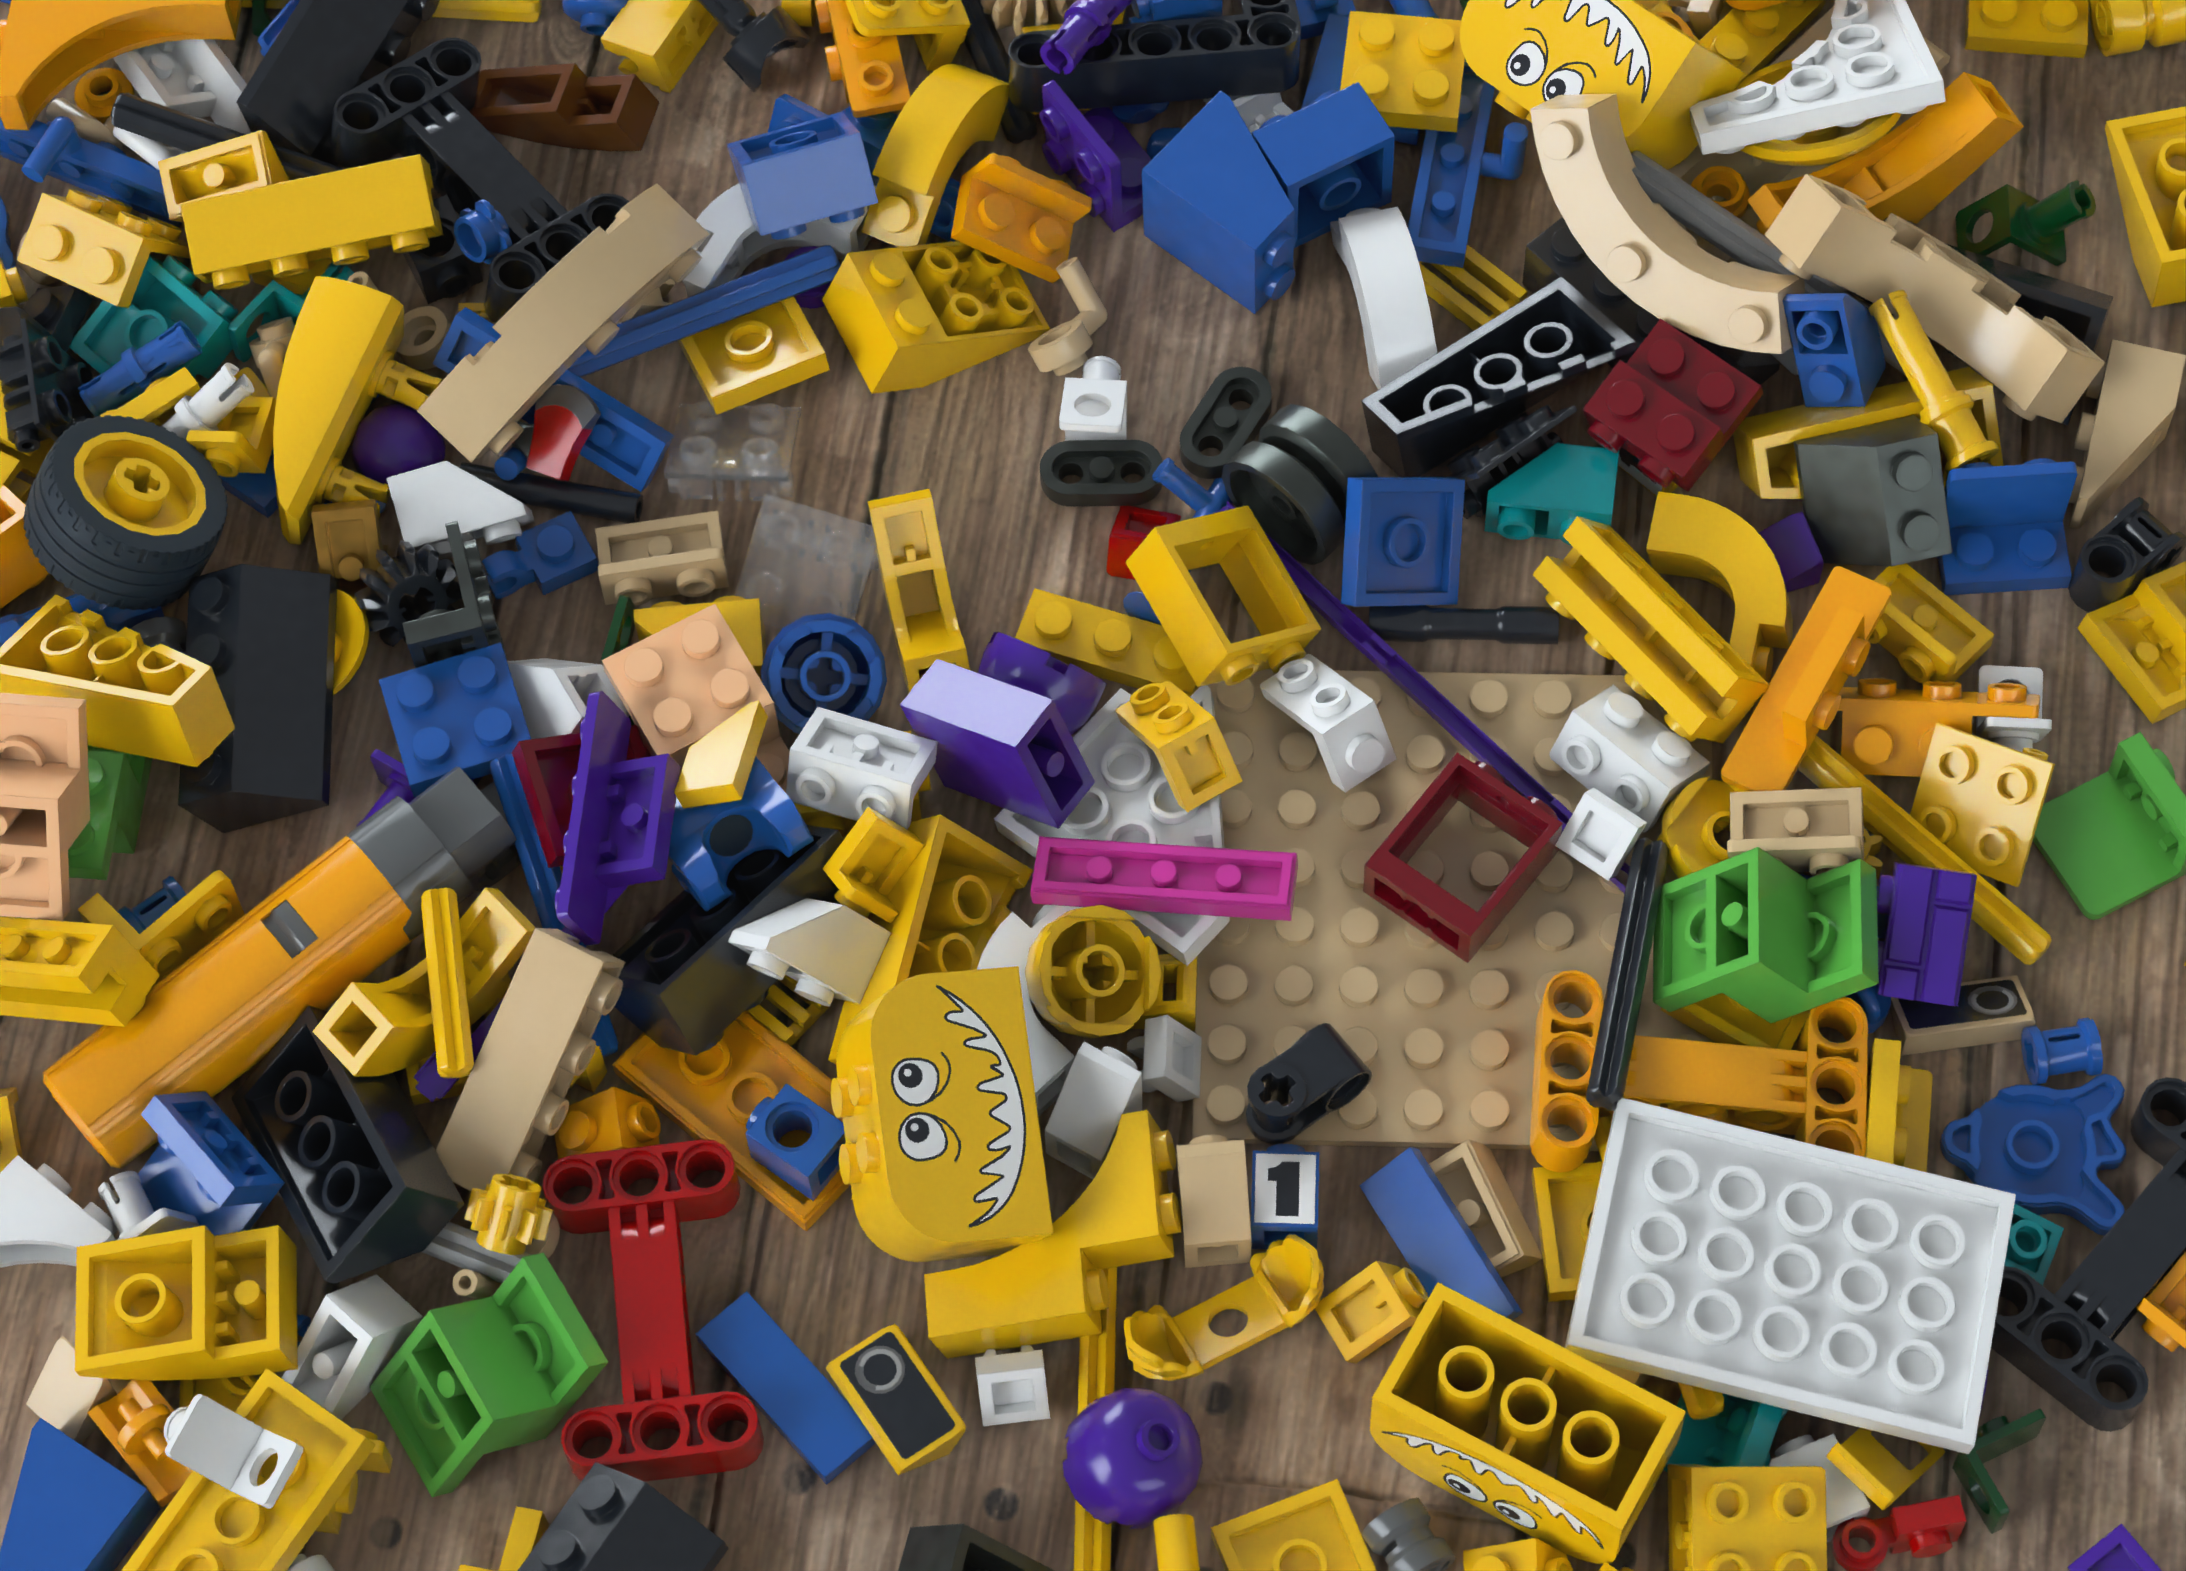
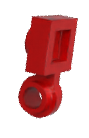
M1955 1495L1895 1507L1891 1509L1888 1517L1878 1519L1868 1517L1854 1519L1853 1517L1841 1522L1832 1538L1833 1556L1839 1565L1848 1571H1873L1884 1561L1888 1548L1891 1555L1911 1551L1914 1558H1927L1942 1554L1953 1547L1952 1542L1958 1541L1967 1521L1960 1496ZM1852 1538H1862L1869 1543L1871 1550L1867 1552L1856 1551L1851 1547L1849 1540Z

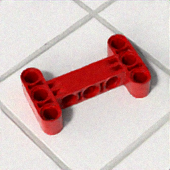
M701 1139L569 1155L556 1160L544 1174L542 1188L549 1208L553 1210V1214L558 1219L559 1227L571 1234L610 1231L623 1404L587 1408L576 1412L567 1420L562 1429L561 1443L573 1474L582 1482L595 1462L644 1482L736 1471L748 1467L759 1457L763 1450L764 1442L755 1406L746 1396L737 1392L723 1391L699 1395L695 1393L681 1222L717 1218L727 1214L735 1207L740 1198L741 1186L731 1152L723 1144L715 1140ZM715 1170L724 1174L719 1183L709 1188H699L692 1184L695 1177L704 1171ZM642 1178H651L658 1182L655 1189L646 1195L633 1196L626 1192L633 1182ZM586 1186L592 1189L589 1196L582 1202L566 1204L561 1201L564 1193L570 1188ZM736 1420L748 1426L744 1435L735 1441L722 1442L714 1438L717 1428L724 1422ZM666 1428L680 1433L676 1443L668 1449L653 1450L646 1446L650 1436L658 1430ZM606 1437L612 1440L609 1450L601 1457L591 1459L579 1455L583 1444L591 1438Z

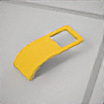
M1859 1428L1842 1444L1837 1442L1826 1457L1883 1511L1944 1455V1448L1918 1442L1928 1452V1455L1916 1467L1909 1470L1872 1436V1430Z

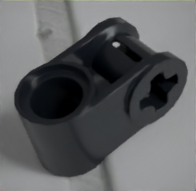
M2142 497L2135 498L2108 525L2088 539L2083 545L2068 587L2071 599L2086 612H2092L2132 595L2143 579L2168 569L2186 547V536L2180 531L2173 534L2148 511L2149 503ZM2098 570L2105 572L2112 578L2102 577L2096 574L2094 571Z
M1324 1023L1318 1025L1300 1037L1289 1049L1264 1066L1259 1067L1251 1075L1247 1085L1249 1102L1246 1109L1247 1125L1251 1133L1260 1141L1269 1144H1284L1293 1140L1298 1134L1330 1112L1344 1107L1355 1099L1370 1082L1372 1072L1331 1024Z

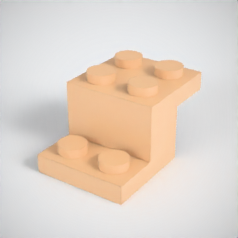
M716 604L602 660L607 677L631 716L634 725L638 727L644 747L647 748L651 756L668 753L680 765V773L689 747L750 702L760 701L768 719L756 757L778 785L786 792L790 751L780 736L774 702Z
M0 693V916L63 921L70 912L68 849L90 821L86 699Z

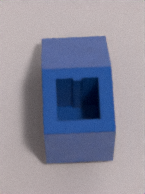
M1847 293L1786 294L1783 299V305L1805 407H1865L1886 368L1878 324L1874 316L1870 314L1867 307Z

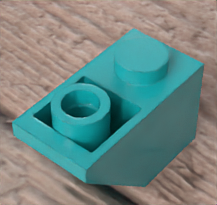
M1556 443L1488 490L1484 531L1499 533L1501 536L1513 540L1540 537L1558 539L1571 545L1562 535L1577 516L1611 526L1619 451L1613 453L1606 448Z

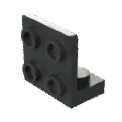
M458 521L446 523L445 527L465 608L453 611L445 609L433 610L423 614L419 619L402 623L415 668L500 642L505 653L499 626L492 607L494 604L485 570H483L476 539L464 542Z

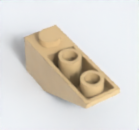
M2112 339L2104 365L2086 389L2085 397L2095 398L2096 404L2093 414L2082 413L2074 449L2085 451L2082 467L2076 466L2078 475L2069 503L2074 504L2070 528L2079 529L2165 439L2176 408L2186 355Z

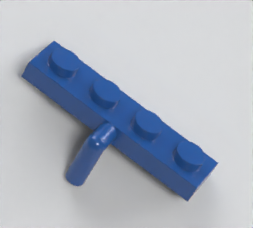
M1466 60L1457 132L1426 129L1408 225L1418 261L1460 268L1464 267L1479 177L1485 176L1505 180L1519 178L1524 168L1528 139L1527 127L1522 123L1513 122L1504 129L1501 154L1484 152L1495 87L1475 74Z
M66 116L56 117L53 121H48L46 124L35 120L29 130L5 129L0 118V156L23 165L21 168L22 172L31 180L43 182L45 177L49 175L96 195L101 194L121 201L136 211L176 227H180L182 224L179 221L169 220L160 171L151 164L148 165L128 157L121 149L111 143L100 141L98 144L80 138L73 121Z
M465 307L456 314L432 364L449 374L466 355L471 354L474 357L486 343L490 341L495 343L501 335L493 328V323ZM566 370L553 385L561 384L579 388L591 397L601 413L584 443L580 455L642 492L651 483L675 435L571 371ZM536 402L521 418L528 422V424H534ZM512 446L495 462V472L503 480H512L526 468L528 458Z

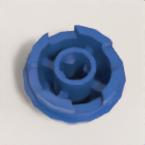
M831 613L805 615L783 627L767 647L761 668L762 683L774 702L777 719L797 734L801 733L817 707L868 721L881 705L887 684L885 658L873 635L854 620Z

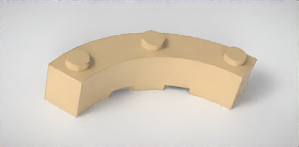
M1617 94L1558 95L1530 109L1535 145L1542 171L1554 202L1571 233L1585 253L1616 287L1657 318L1664 320L1671 326L1689 335L1717 345L1749 352L1783 354L1792 348L1783 299L1786 294H1805V280L1797 275L1758 270L1735 261L1727 263L1697 246V240L1682 228L1660 203H1652L1632 171L1636 165L1625 140L1619 116Z
M1807 173L1804 175L1764 235L1782 252L1779 261L1785 268L1806 280H1810L1813 275L1819 276L1854 292L1872 303L1883 298L1894 319L1899 317L1890 302L1888 294L1897 290H1905L1908 295L1907 299L1926 335L1962 359L2004 392L2005 396L2002 402L2011 411L2029 421H2033L2037 415L2060 423L2065 420L2105 362L2053 318L2045 316L2043 320L2034 318L2023 308L2015 306L2021 294L1932 235L1893 213H1890L1884 222L1876 218L1865 207L1867 203L1860 196Z
M657 183L624 205L615 215L616 219L606 231L600 226L597 227L550 269L493 326L501 337L495 343L492 341L486 343L474 357L471 354L466 355L417 410L467 460L473 462L490 450L497 456L502 454L523 431V428L517 422L587 349L593 355L598 354L619 332L620 328L615 324L619 319L670 278L677 284L680 283L701 261L702 257L696 250L709 236V233Z

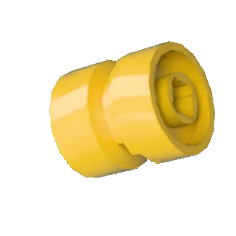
M2089 0L2092 31L2096 44L2105 57L2142 50L2146 40L2155 48L2186 42V0Z

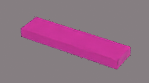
M1039 836L1030 893L1033 904L1074 907L1104 905L1119 910L1291 921L1298 872L1297 853Z

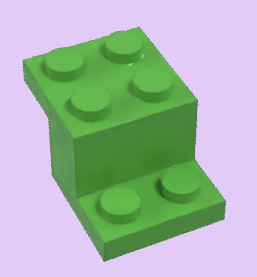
M88 746L90 821L68 849L69 878L107 880L112 852L135 853L153 758Z
M1756 847L1662 886L1653 938V1002L1668 1012L1723 993L1772 1024L1879 984L1876 869L1861 858L1806 879L1761 848Z
M543 1252L524 1256L493 1296L429 1310L371 1384L370 1389L431 1497L453 1492L483 1454L546 1439L607 1365L608 1360Z

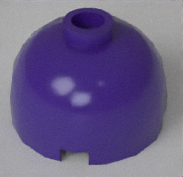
M994 632L983 653L978 673L1053 699L1071 735L1083 727L1097 708L1107 683L1071 663L1068 665L1050 656V653L1009 635Z
M1123 1388L1094 1400L1086 1406L1068 1426L1065 1439L1069 1437L1066 1446L1067 1458L1062 1461L1064 1477L1075 1500L1095 1519L1106 1524L1115 1521L1122 1525H1134L1130 1529H1144L1153 1525L1155 1519L1176 1512L1196 1487L1203 1464L1200 1437L1190 1416L1174 1400L1148 1388Z

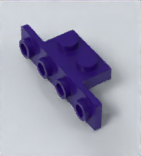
M603 691L589 693L586 715L580 725L581 749L577 773L572 780L573 803L569 830L566 831L563 839L565 857L560 887L555 894V909L558 920L586 946L599 944L601 941L609 888L665 879L676 803L674 791L680 774V765L668 753L626 761L631 721Z

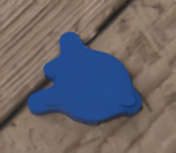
M2109 1074L2097 1075L2084 1085L2072 1089H2053L2042 1085H2014L1999 1090L1996 1097L1984 1103L1980 1108H1976L1967 1117L1951 1121L1944 1128L1940 1139V1149L1948 1162L1962 1169L1973 1184L2016 1194L2015 1204L2037 1215H2068L2083 1223L2096 1234L2105 1236L2125 1213L2121 1201L2097 1176L2099 1170L2119 1168L2126 1157L2125 1145L2112 1128L2110 1122L2111 1117L2122 1104L2125 1092L2122 1083L2115 1076Z

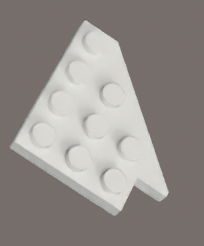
M1207 685L1201 686L1190 698L1215 717L1211 688ZM1122 688L1073 737L1095 783L1061 827L1057 829L1007 809H1003L994 818L999 833L1035 858L1039 836L1225 848L1221 794L1189 812H1186L1178 805L1155 752L1124 726L1117 716L1115 710L1129 702L1131 694ZM1123 910L1135 919L1131 922L1139 927L1145 937L1150 936L1155 944L1186 966L1230 922V917Z

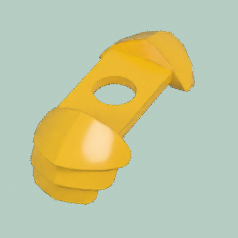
M1289 1234L1284 1240L1273 1241L1266 1252L1255 1253L1251 1257L1250 1266L1254 1274L1253 1277L1172 1318L1161 1305H1153L1147 1312L1139 1310L1133 1313L1132 1316L1126 1317L1124 1320L1128 1359L1133 1362L1134 1371L1150 1379L1174 1381L1192 1378L1203 1374L1205 1369L1283 1329L1296 1326L1317 1307L1324 1290V1270L1322 1261L1318 1257L1317 1249L1299 1236ZM1227 1309L1239 1310L1248 1317L1246 1327L1234 1336L1222 1337L1216 1335L1210 1329V1322L1213 1317Z

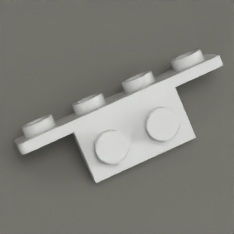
M214 39L164 42L138 48L113 58L141 98L198 118L210 116L215 124L244 134L251 133L236 102L247 84Z

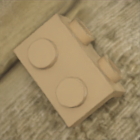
M718 510L595 528L599 559L598 576L605 605L616 604L620 595L629 596L634 605L637 606L647 603L652 598L678 594L687 597H699L709 594L714 589L729 587Z
M1862 788L1730 792V840L1727 841L1728 858L1759 847L1795 872H1809L1812 876L1819 875L1860 858L1864 860Z

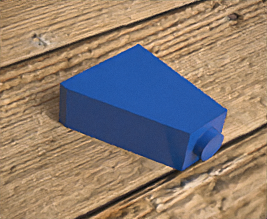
M40 1418L31 1430L0 1549V1571H114L161 1509L147 1488Z

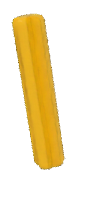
M451 888L429 889L422 893L421 910L437 1071L442 1078H461L470 1075L474 1065L457 893Z

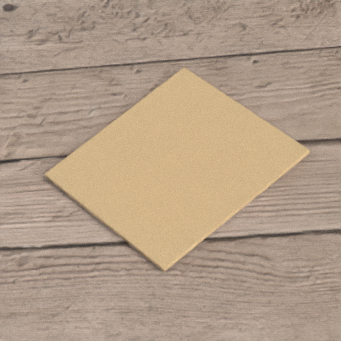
M1271 669L1255 672L1246 680L1235 685L1228 686L1224 681L1207 685L1211 688L1214 700L1215 720L1243 780L1221 793L1225 848L1297 853L1298 872L1291 921L1230 917V922L1198 955L1195 1033L1202 1037L1200 1098H1193L1192 1140L1204 1135H1222L1227 1137L1229 1141L1244 1140V1144H1269L1255 1137L1247 1125L1246 1109L1249 1103L1247 1085L1250 1077L1259 1067L1264 1066L1293 1046L1309 1030L1318 1025L1329 1023L1370 1069L1372 1078L1366 1088L1350 1103L1330 1112L1298 1134L1293 1140L1284 1144L1455 1148L1470 1139L1483 1143L1490 1149L1531 1150L1530 1130L1536 1018L1547 983L1553 976L1563 971H1581L1597 981L1602 989L1603 999L1605 1000L1625 894L1611 880H1606L1559 849L1528 890L1469 963H1467L1363 892L1364 866L1457 752L1473 763L1479 760L1382 671L1333 670L1375 701L1397 758L1349 791L1344 792L1332 783L1313 734L1264 698L1260 684L1276 674ZM1418 672L1571 813L1575 811L1582 796L1588 789L1556 764L1549 754L1572 710L1614 685L1623 693L1638 700L1643 709L1674 732L1664 721V716L1668 712L1655 699L1653 701L1648 700L1635 692L1625 682V675ZM1696 738L1694 742L1688 741L1693 749L1711 762L1702 778L1709 777L1707 781L1713 780L1712 741ZM1457 801L1407 864L1478 912L1529 848L1460 801ZM1670 802L1666 804L1654 827L1645 833L1642 832L1638 840L1644 837L1652 841L1657 840L1658 836L1662 833V818ZM1634 847L1625 861L1629 866ZM1666 864L1663 885L1679 879L1668 864ZM1620 869L1615 877L1626 886L1628 874ZM1652 940L1635 1035L1717 1043L1660 1011L1661 1007L1653 1002ZM1564 1002L1555 1005L1558 1012L1566 1017L1579 1018L1584 1016L1582 1010L1575 1004ZM1556 1063L1551 1066L1555 1073L1562 1078L1578 1079L1582 1076L1579 1070L1571 1064ZM1555 1124L1548 1127L1552 1135L1559 1140L1568 1142L1579 1139L1576 1131L1567 1125ZM1593 1139L1589 1151H1599L1595 1139Z

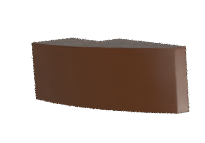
M575 63L481 70L476 102L469 112L488 131L527 141L573 149L641 151L660 102L636 74L587 77Z

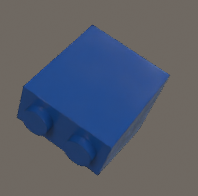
M1220 90L1142 169L1144 236L1255 314L1270 298L1272 300L1279 299L1294 280L1295 270H1293L1294 246L1296 243L1294 237V208L1230 96Z

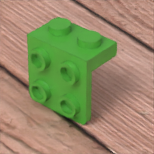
M2139 732L2118 743L2107 772L2043 804L2033 842L2082 914L2088 919L2098 920L2186 875V796L2175 781L2174 769L2167 756L2160 749H2152L2143 734Z

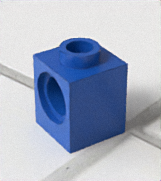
M787 1083L774 1099L771 1097L764 1098L752 1111L746 1123L747 1132L745 1133L751 1158L814 1201L839 1170L840 1146L846 1144L843 1122ZM793 1130H802L811 1135L806 1143L798 1147H785L778 1143L784 1134Z

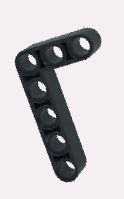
M1231 0L1234 15L1111 25L1112 30L1107 39L1099 46L1090 48L1076 65L1075 69L1069 74H1064V71L1058 74L1049 69L1043 62L1040 54L1042 45L1058 29L1022 33L1011 41L1008 48L1009 97L1012 104L1017 108L1027 112L1040 113L1043 110L1042 85L1052 79L1078 109L1213 98L1220 90L1230 97L1287 91L1298 82L1300 72L1301 25L1296 1Z

